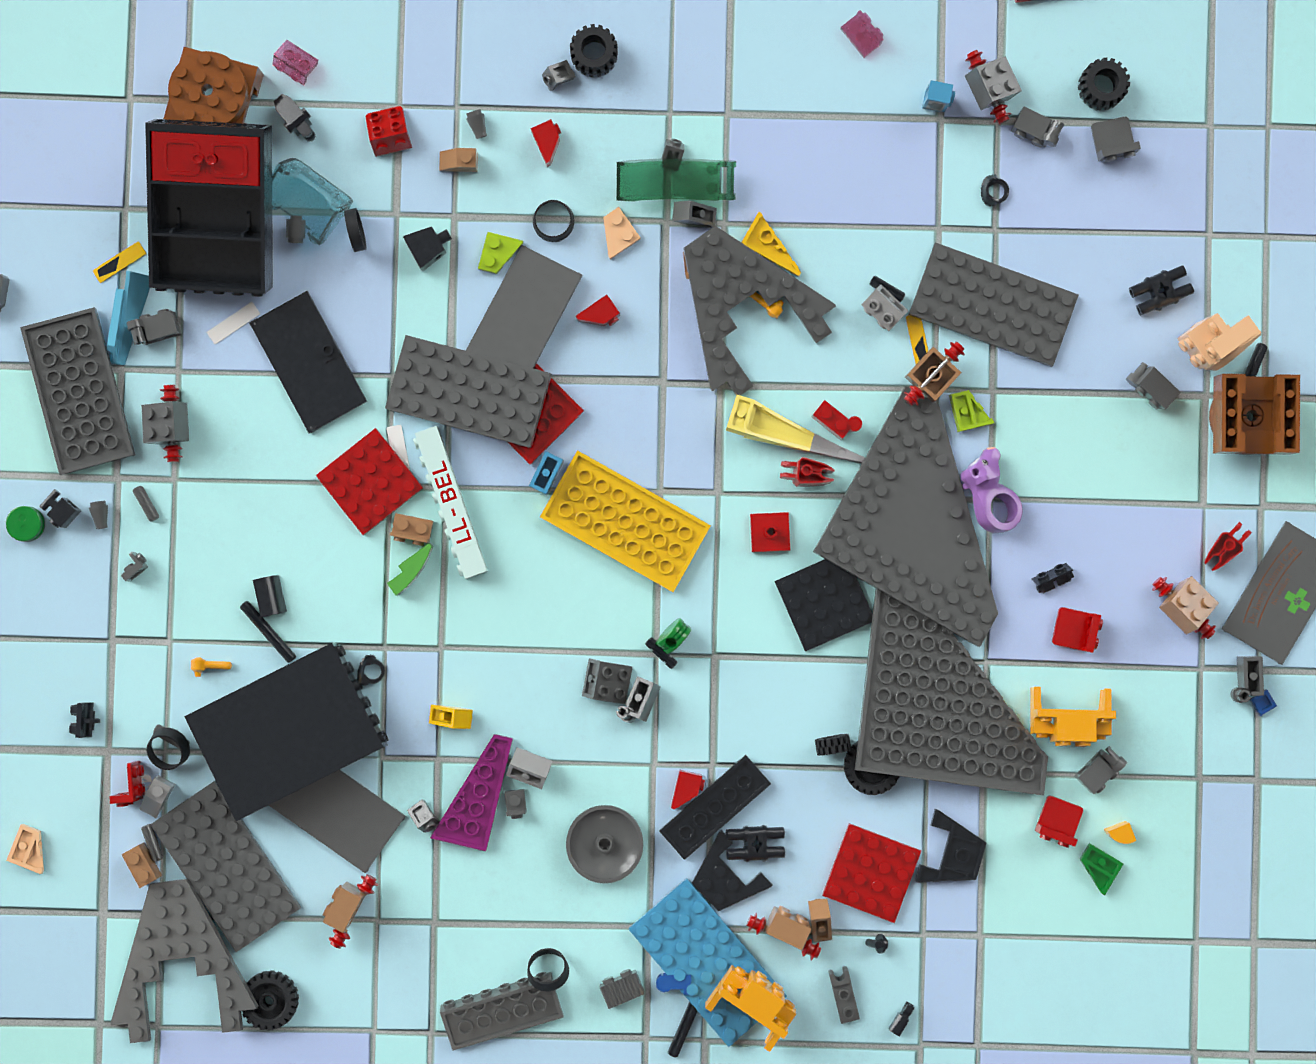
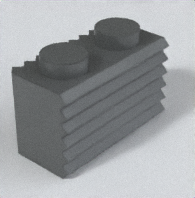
M631 969L622 971L620 973L621 976L613 979V976L602 980L603 983L600 984V990L608 1009L644 995V988L636 970L631 971Z

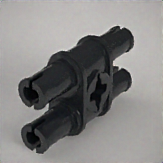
M1183 265L1169 271L1162 270L1161 273L1146 277L1143 282L1129 287V293L1132 298L1147 292L1151 295L1150 300L1136 305L1140 316L1153 310L1161 311L1162 308L1173 303L1177 304L1179 299L1194 293L1191 283L1176 289L1172 286L1173 281L1187 275ZM1160 288L1165 289L1163 293L1158 292Z
M746 825L742 829H726L727 841H744L743 848L726 849L727 860H744L746 862L762 860L765 862L768 858H785L784 846H767L768 839L785 837L784 827L767 828L765 825L748 827ZM755 840L759 841V844H757L755 847L752 846V843H754Z

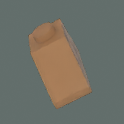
M454 148L440 151L439 171L478 172L477 149Z
M827 898L808 901L813 942L832 940L831 916Z

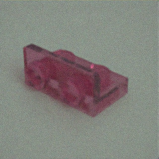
M859 10L840 29L862 57L865 58L878 48L884 39L881 30L877 27L874 28L870 23L871 18L868 14L862 13Z
M286 40L274 53L272 65L278 71L290 76L294 81L305 85L307 76L318 65L319 60L289 40Z

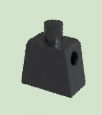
M433 227L403 236L421 271L426 270L445 255L446 251L442 244L452 240L447 229L436 234Z

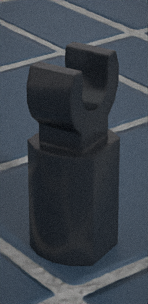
M906 1001L902 1011L897 1013L889 1027L890 1032L900 1037L909 1022V1016L915 1008L913 1007L914 1005Z

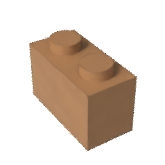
M144 842L121 854L139 888L162 876L156 863L152 861Z

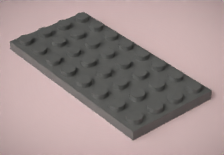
M935 242L908 315L1052 367L1079 294Z
M93 307L20 327L59 475L134 456L132 440L97 309Z
M405 335L385 409L531 448L552 374Z
M216 780L150 824L186 879H189L199 898L236 952L301 908L243 820L235 821Z

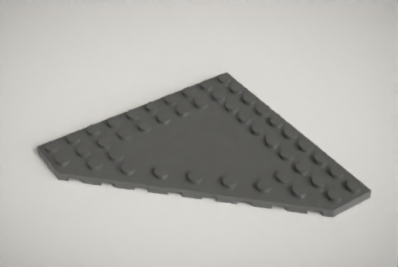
M905 386L813 552L975 646L981 647L998 615V611L941 410L937 403L932 402L925 396L924 400L920 398L917 400L918 406L915 404L911 406L904 400V392L909 393L911 391L909 387Z
M876 589L855 770L1044 795L1048 756L1040 749L1029 731L1024 728L1013 710L1008 707L997 689L992 686L962 643L957 640L953 632Z

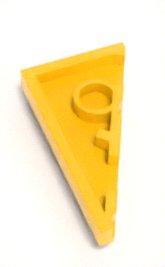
M758 212L741 243L772 263L799 277L801 271L797 264L792 260L780 239L777 238L773 229L764 219L762 213Z

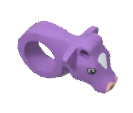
M995 447L983 450L980 457L961 473V480L964 482L962 484L963 490L970 489L972 491L975 515L980 526L990 533H1004L1013 529L1020 522L1023 510L1019 497L1011 489L999 483L1000 470L998 464L1001 454ZM994 497L1001 499L1007 507L1008 515L1004 523L999 522L991 512V502Z

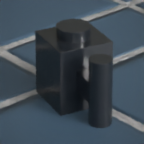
M54 489L39 507L46 511L51 506L52 509L46 514L51 518L49 521L57 528H67L81 510L68 498L62 497L57 501L56 499L61 493Z

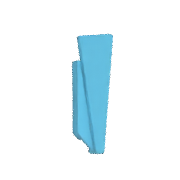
M126 271L125 288H116L107 342L111 364H126L133 342L131 331L128 330L126 322L139 319L150 290L148 275Z

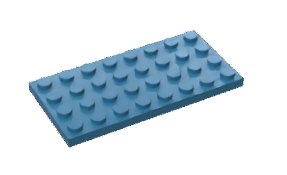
M687 878L684 879L631 925L628 930L667 975H674L677 981H682L686 975H691V984L686 989L689 995L684 996L724 1043L730 1047L758 1021L723 997L710 1012L705 1008L707 999L731 965L734 967L739 966L747 973H750L751 970L755 972L760 971L767 976V980L771 983L775 981ZM743 988L737 989V993H740Z

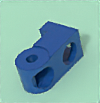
M663 973V975L659 974L656 978V987L659 991L668 992L671 989H684V995H689L686 989L691 984V975H686L682 981H677L674 975H667L666 973Z

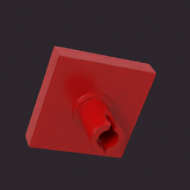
M789 512L750 514L752 552L790 550Z

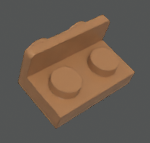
M395 513L390 536H394L395 541L405 542V539L413 540L412 544L424 546V542H430L434 521Z

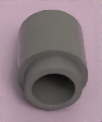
M290 215V219H286V238H288L289 243H303V239H305L306 220L302 219L300 215Z

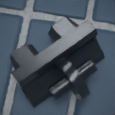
M82 702L70 706V713L76 716V723L69 725V733L74 734L75 738L92 737L95 723H100V719L95 718V711H93L94 702Z

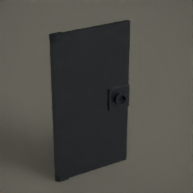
M308 291L249 322L308 434L368 402Z

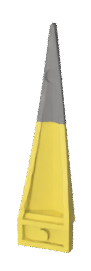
M736 395L726 431L742 435L746 439L862 464L865 457L814 434L756 400Z

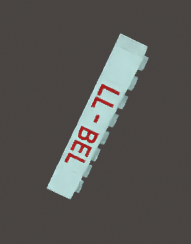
M434 426L415 433L416 438L413 441L416 449L421 451L422 456L419 458L422 467L427 468V482L429 486L433 485L435 491L432 493L434 502L440 505L441 510L438 513L441 521L446 523L447 529L444 530L447 539L452 540L454 546L451 547L454 558L458 557L460 565H457L460 576H464L467 579L488 572L439 428Z

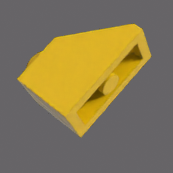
M431 704L429 724L457 729H471L473 710Z

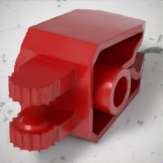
M802 457L797 462H781L782 467L794 470L793 474L787 472L780 473V478L793 480L792 483L796 487L822 486L834 481L832 478L822 476L821 473L832 474L835 471L825 463Z
M1238 522L1230 532H1222L1209 550L1204 564H1207L1213 556H1219V562L1211 569L1212 571L1224 566L1243 551L1242 543L1252 532L1250 530L1245 531L1239 540L1234 538L1233 535L1239 531L1243 525L1242 523Z

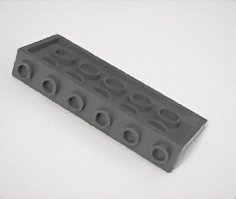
M541 972L534 977L541 982L553 981L551 972ZM521 978L512 984L504 983L492 990L484 989L475 995L468 994L455 1001L448 1000L440 1007V1015L452 1051L564 1018L556 990L540 991L531 985L528 978Z

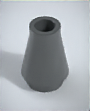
M481 109L466 113V120L476 139L486 137L485 118Z
M106 501L91 502L89 511L96 529L107 528L108 505H106Z

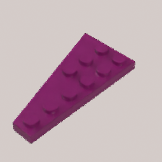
M498 734L493 735L431 835V839L487 851L513 738Z

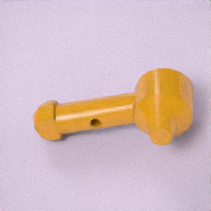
M757 292L749 296L766 308L768 315L772 318L777 319L783 312L782 306L784 302L782 300H778L768 306Z
M201 657L191 659V670L194 671L195 677H201V673L205 669L232 668L231 662L206 661Z

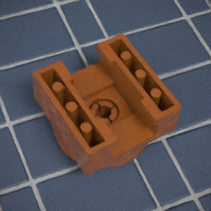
M183 47L179 64L173 70L169 80V100L163 119L244 123L252 95L258 96L264 74L257 66L232 60L218 52L199 51ZM213 88L210 95H205L207 89Z
M1220 374L1214 376L1213 401L1209 411V422L1213 432V454L1291 455L1300 453V375L1276 374L1274 377L1246 376V374ZM1248 411L1253 415L1252 421H1249L1247 416H1244L1247 415Z

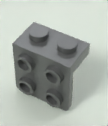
M1126 116L1096 122L1091 125L1098 162L1103 160L1111 162L1117 160V157L1122 156L1130 158L1135 156L1141 149L1139 141L1134 142L1129 118Z

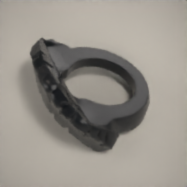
M996 174L986 176L981 184L982 201L990 207L1004 202L1009 195L1008 184L1003 179L997 178ZM993 184H1000L1004 188L1003 197L1000 199L992 197L989 194V187Z
M366 655L362 662H360L359 669L357 670V680L364 686L378 683L384 677V665L374 655ZM377 664L381 668L380 676L376 679L368 678L364 674L365 666Z

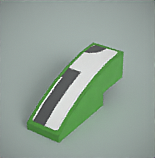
M431 543L398 565L402 573L387 583L396 596L405 591L424 569L434 547Z

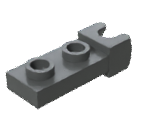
M846 966L842 967L843 974L840 977H836L833 970L828 971L841 1024L860 1019L849 971Z

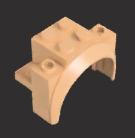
M1216 313L1197 322L1177 339L1179 347L1191 357L1190 362L1194 367H1198L1199 370L1204 368L1205 370L1217 371L1261 336V331L1249 315L1230 327Z

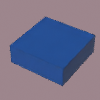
M1267 689L1264 690V695L1253 696L1250 699L1259 716L1277 707Z

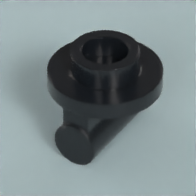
M878 934L875 940L867 939L865 941L866 946L875 948L879 954L884 953L888 948V940L883 934Z

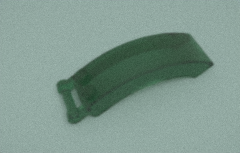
M678 158L617 161L616 201L635 202L659 199L736 200V193H734V167H736V161ZM722 167H727L726 193H721Z

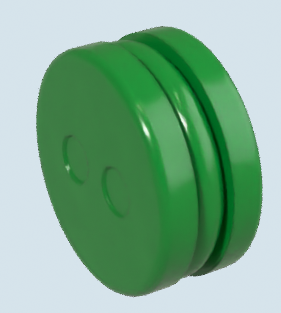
M19 506L8 514L6 529L15 540L34 541L44 532L45 518L34 507Z
M678 618L665 629L656 641V644L666 654H670L688 637L691 627L686 625L681 618Z

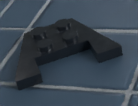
M934 809L930 825L949 831L939 869L919 864L915 882L976 880L987 842L940 810Z
M722 830L717 834L715 841L692 881V884L717 911L773 886L762 872H759L745 885L719 856L733 844V841H727L726 834Z

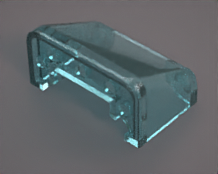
M289 158L279 162L272 174V210L281 209L289 216H302V219L306 220V228L309 230L307 233L309 240L314 244H323L343 218L344 211L349 210L353 203L352 198L296 158Z

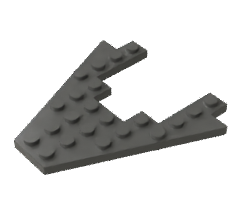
M714 226L683 248L711 391H714L726 382L735 395H742L753 387L722 338L737 329L727 311L756 291L760 293L768 306L784 296L815 343L832 333L822 316L836 307L833 302L717 226Z
M189 879L149 884L111 1020V1026L128 1024L130 1043L151 1040L145 982L163 980L161 961L195 957L197 976L216 975L222 1033L243 1030L241 1011L258 1008L255 998Z

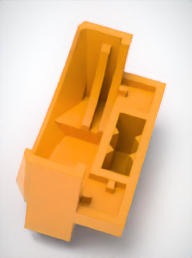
M1041 687L1030 688V734H1036V738L1049 737L1050 742H1055V746H1067L1075 743V747L1091 746L1092 742L1105 740L1106 736L1112 735V719H1116V711L1111 710V689L1104 688V690H1100L1098 710L1042 709Z
M731 965L705 1002V1008L711 1012L723 997L771 1031L765 1040L766 1045L764 1047L769 1052L780 1037L783 1039L786 1037L788 1026L796 1016L795 1005L785 999L781 985L776 982L771 983L767 980V976L760 971L755 972L751 970L750 973H747L741 967H734L733 965ZM743 988L740 993H737V989Z

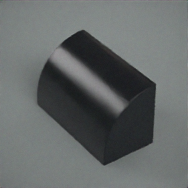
M279 575L253 580L261 617L287 612Z

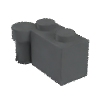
M1023 107L1011 132L1020 139L1026 138L1032 141L1031 143L1037 147H1046L1047 145L1056 147L1059 141L1058 136L1064 124L1062 122L1058 124V120L1052 121L1048 117Z
M169 309L159 310L156 315L146 314L140 316L139 319L126 322L128 330L131 331L134 345L141 344L140 342L143 345H148L182 335L176 313L171 310L169 311Z
M1144 362L1141 363L1134 373H1130L1126 378V381L1136 388L1135 391L1139 395L1145 396L1150 400L1148 403L1155 409L1166 410L1181 393L1155 367H1148Z
M1237 656L1238 687L1231 691L1230 695L1233 701L1239 703L1248 702L1251 699L1249 695H1264L1262 656Z
M637 676L625 704L628 707H618L619 711H616L617 716L628 723L633 722L636 718L646 722L661 686Z
M1109 746L1105 751L1101 749L1074 777L1090 793H1100L1106 787L1105 783L1109 779L1113 780L1119 774V771L1126 766L1127 761L1122 756L1119 757Z

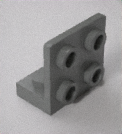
M589 658L582 696L594 700L625 704L632 666Z

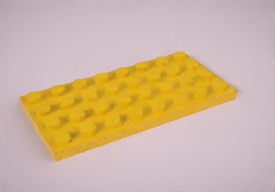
M578 450L540 515V518L672 592L676 589L711 525Z

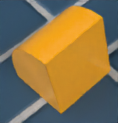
M1127 821L1104 829L1110 838L1119 843L1129 844L1137 841L1131 825Z

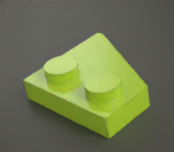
M487 232L478 269L498 274L504 264L523 245V240Z
M969 390L949 395L958 432L994 424V420L988 417L983 410L984 408L975 400V397Z

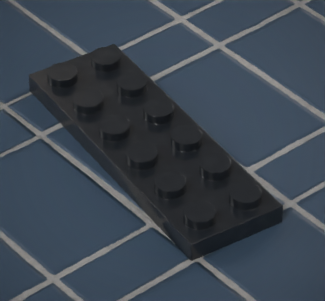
M745 754L665 824L659 832L685 860L771 783Z

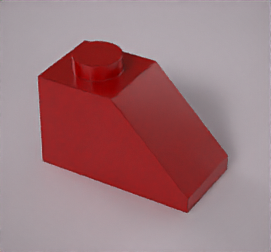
M552 119L530 128L547 167L551 166L560 142L559 134H562L558 124H553Z
M606 294L575 317L578 322L600 326L609 324V326H612L619 321L620 312Z
M679 769L671 809L680 807L696 797L699 791H703L705 780L702 779V774Z

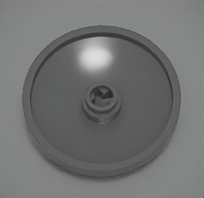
M598 805L583 811L572 822L566 838V851L570 863L581 876L597 883H612L628 876L638 865L643 852V836L638 823L628 812L612 805Z

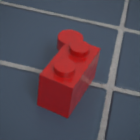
M826 400L821 403L811 416L840 440L845 437L849 430L856 432L862 427V420L859 417L853 416L848 419Z

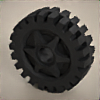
M858 741L853 744L851 750L846 753L843 765L848 782L856 790L867 795L883 794L892 789L900 776L855 770Z
M274 970L263 971L253 976L246 983L258 1004L257 1009L243 1010L242 1015L244 1018H247L249 1024L252 1023L253 1027H259L260 1030L268 1029L270 1031L284 1026L291 1020L299 1004V994H297L298 989L294 986L293 980L290 981L288 979L289 976ZM265 997H272L274 1003L271 1005L267 1004Z

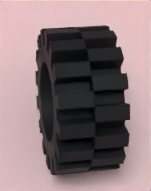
M849 734L815 739L818 756L851 750Z

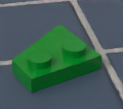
M1090 843L1080 857L1081 863L1100 893L1106 895L1121 870L1123 863Z

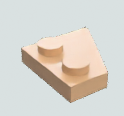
M617 207L603 217L610 260L641 239L620 207Z
M21 824L6 861L42 874L44 872L41 831Z

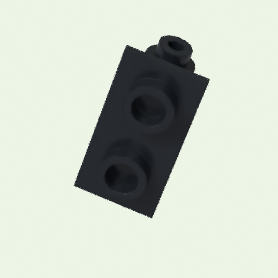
M1067 563L1056 565L1047 572H1041L1031 579L1037 585L1038 593L1042 592L1044 594L1055 588L1054 581L1057 582L1058 586L1070 582L1074 575L1072 573L1073 569Z

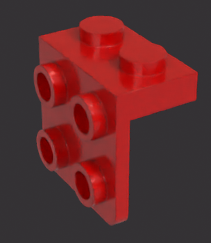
M402 106L366 114L369 141L375 157L412 148Z
M1060 607L1057 613L1052 643L1093 653L1099 643V638H1097L1098 630L1100 631L1103 625L1101 615Z
M140 761L127 763L129 792L109 796L110 804H116V807H124L143 799L145 785L142 784L141 776H144V766L141 765Z
M1049 795L1046 797L1035 831L1040 834L1039 837L1051 841V838L1058 840L1057 844L1067 848H1069V845L1076 846L1078 839L1074 836L1083 813V808Z

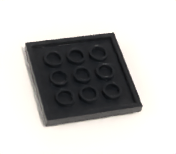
M826 559L774 581L805 652L872 623L873 614L857 577Z

